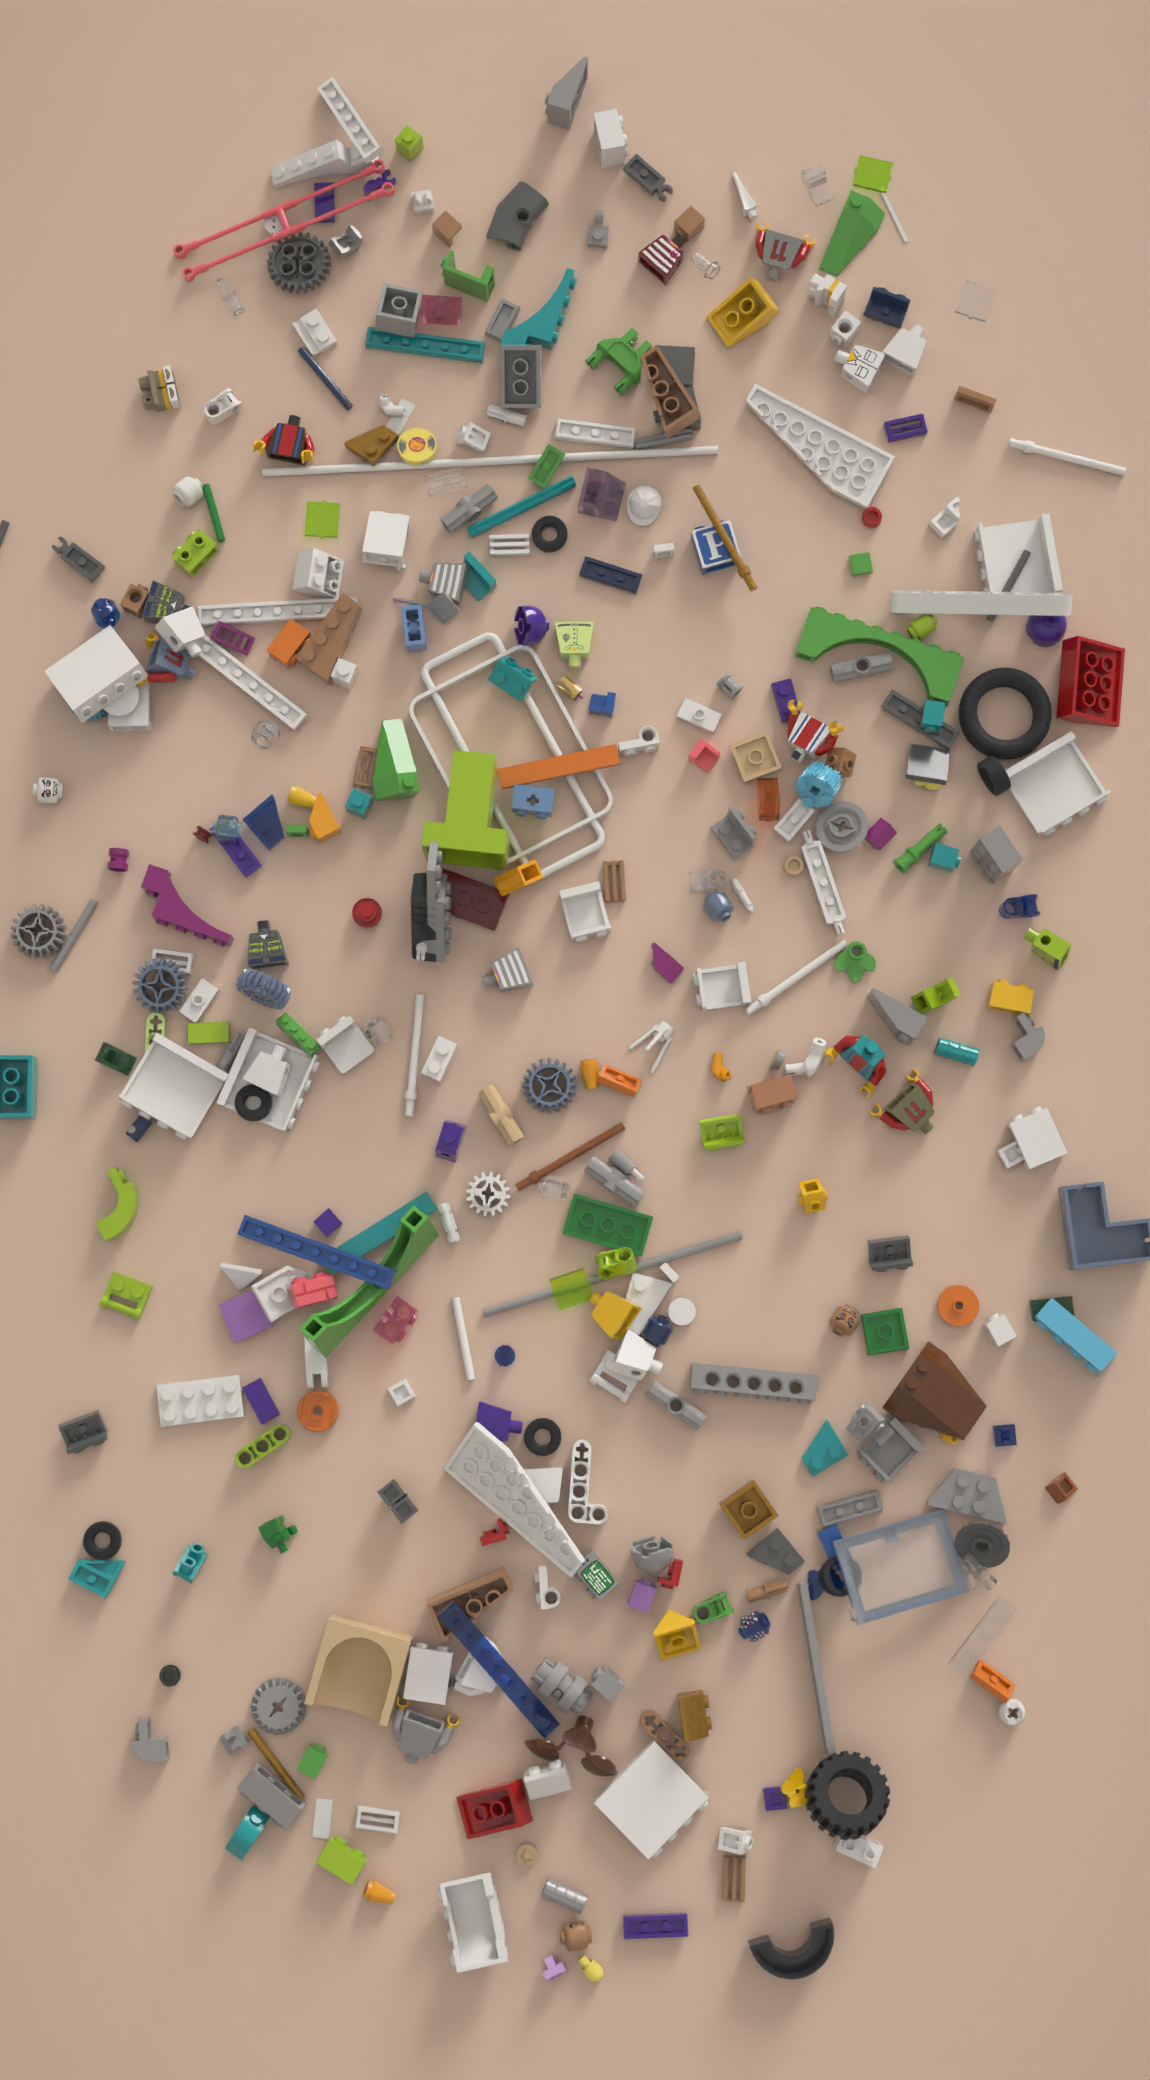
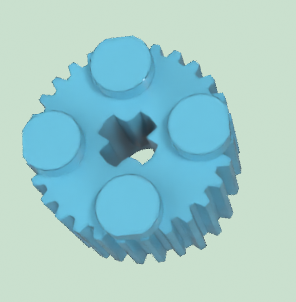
M813 761L810 766L808 765L795 784L796 790H798L797 794H800L799 797L802 798L803 805L808 808L814 806L822 808L823 806L830 805L841 787L842 779L841 775H839L840 772L832 770V767L829 768V765L825 766V763L822 761Z

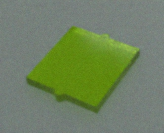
M860 155L857 168L854 169L853 186L886 193L888 182L892 178L890 174L893 163Z
M324 500L322 502L307 501L305 536L319 537L320 539H323V537L338 538L340 503H328Z
M584 1268L549 1279L553 1290L552 1296L556 1298L559 1310L589 1301L593 1295L590 1288L591 1282L587 1279Z

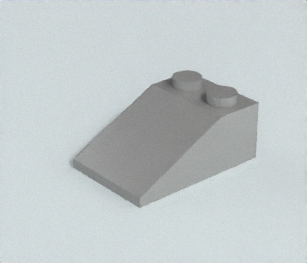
M584 56L553 86L551 93H547L545 114L548 116V123L570 130L588 79V57Z
M873 987L867 995L868 1000L890 1032L896 1036L895 1039L904 1045L907 1043L911 1044L916 1040L927 1017Z

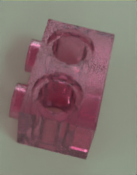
M396 1296L373 1328V1331L391 1344L400 1343L406 1335L404 1330L408 1324L412 1326L419 1317L416 1315L418 1310L399 1296ZM401 1307H406L409 1310V1315L405 1319H401L398 1316V1310ZM389 1324H394L397 1328L393 1336L387 1335L385 1331Z

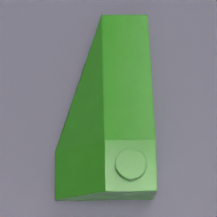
M853 190L850 191L819 267L820 270L838 276L852 261L853 257L878 232L885 213L870 197Z
M402 719L382 720L378 751L372 777L375 801L414 798L420 791L417 772Z

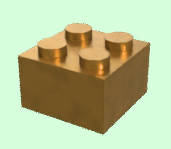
M751 1480L718 1503L743 1540L778 1517V1514L754 1480Z

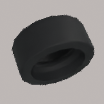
M989 756L977 763L978 773L993 795L999 796L1011 788L1007 772L994 756Z
M836 1557L829 1558L822 1564L819 1571L821 1586L832 1596H847L846 1588L838 1589L830 1583L829 1571L832 1566L838 1564ZM848 1557L858 1589L862 1573L855 1560Z

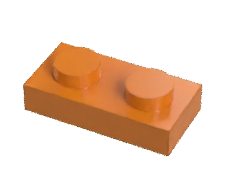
M604 1064L597 1082L618 1090L623 1094L635 1097L642 1080Z
M981 1659L976 1663L970 1676L973 1681L1004 1703L1009 1700L1015 1687L1014 1683Z

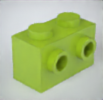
M198 529L196 532L190 533L187 541L174 550L172 559L178 567L193 578L219 551V548L201 529Z
M331 1836L316 1863L350 1885H353L367 1861V1858L364 1857L365 1853L358 1848L351 1849L346 1845L347 1842L338 1836L336 1838Z

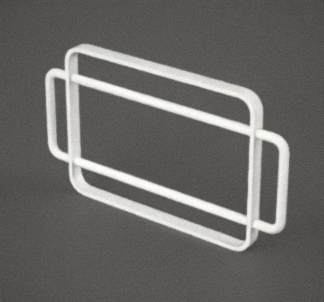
M487 632L424 664L421 676L428 691L412 700L409 712L412 722L448 789L450 781L414 715V709L420 702L432 697L460 751H469L439 693L495 665L504 656L510 657L516 653L525 652L533 658L582 751L588 750L537 654L529 646L518 645L506 650L497 635ZM485 641H492L499 655L435 687L429 676V671L432 668ZM528 691L524 698L525 703L554 757L561 756L562 753ZM599 769L593 771L608 797L607 807L594 814L574 775L565 776L587 818L524 851L495 800L493 813L501 828L508 830L509 843L516 854L509 858L508 866L517 861L521 865L527 863L526 856L588 824L592 825L597 835L596 842L540 870L543 877L564 868L603 846L605 834L598 819L610 812L613 797Z

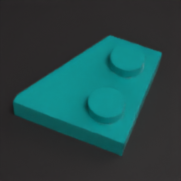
M78 1560L68 1579L106 1599L126 1562L123 1560Z

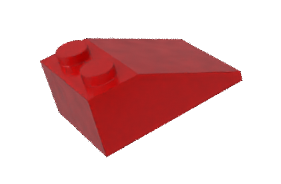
M522 1778L456 1797L467 1839L519 1828L533 1821Z

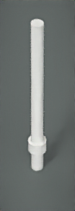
M1010 438L1008 444L1010 447L1022 449L1025 453L1031 454L1033 452L1124 476L1126 468L1035 445L1034 442L1028 440L1024 442Z
M844 939L774 989L766 994H761L757 997V1001L745 1008L747 1014L751 1015L759 1008L769 1005L773 998L848 946L847 942Z
M416 994L408 1088L405 1091L404 1098L406 1100L405 1116L413 1117L414 1101H417V1092L415 1090L424 995Z

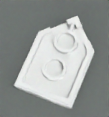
M285 1266L251 1286L254 1295L270 1322L294 1310L288 1287L289 1284L294 1283L293 1279L304 1276L306 1280L312 1279L315 1273Z

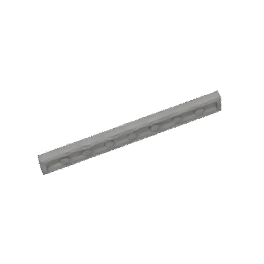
M804 1581L798 1582L797 1585L825 1753L829 1756L835 1753L808 1585Z

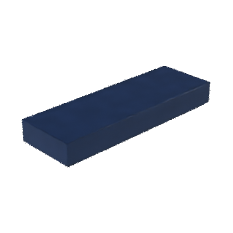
M585 556L579 577L636 595L642 574Z

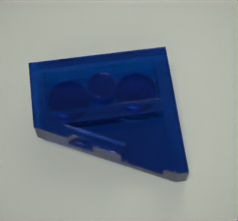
M270 795L242 819L269 851L285 838L273 795Z

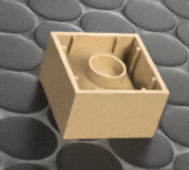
M332 1614L327 1620L304 1704L311 1706L326 1705L349 1710L377 1721L379 1725L387 1727L393 1714L414 1636Z

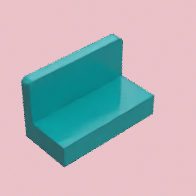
M469 551L463 556V563L469 568L465 587L480 601L496 587V580Z

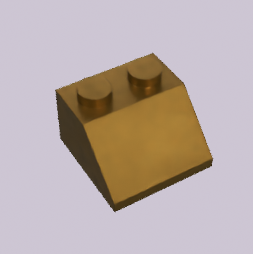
M702 1690L677 1693L684 1742L709 1736L708 1730H712L711 1717H706L705 1708H709L708 1696L703 1695Z

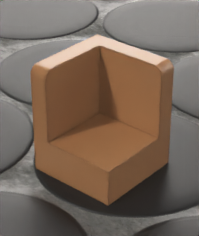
M445 210L432 223V229L439 239L448 247H451L453 245L452 238L462 229V225Z

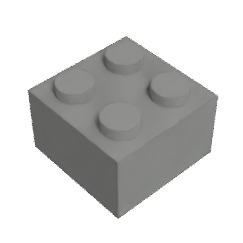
M384 283L376 313L375 330L414 338L422 306L423 291Z

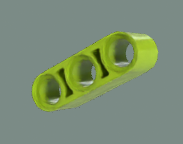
M284 1424L274 1426L239 1450L235 1456L236 1464L242 1468L254 1465L290 1439V1428ZM279 1428L284 1429L286 1432L283 1440H279L276 1437V1430ZM261 1440H265L268 1443V1450L266 1452H262L258 1448ZM243 1452H247L251 1456L248 1464H244L241 1461Z

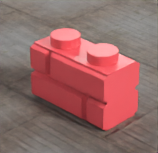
M325 1271L313 1274L314 1278L306 1280L305 1276L293 1279L294 1283L289 1284L288 1287L294 1309L337 1299L333 1275H326Z

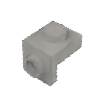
M351 224L348 225L345 233L331 238L329 245L341 259L357 252L363 237Z

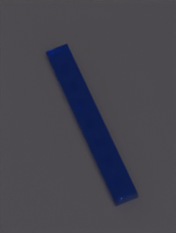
M453 1600L437 1614L544 1739L560 1725Z

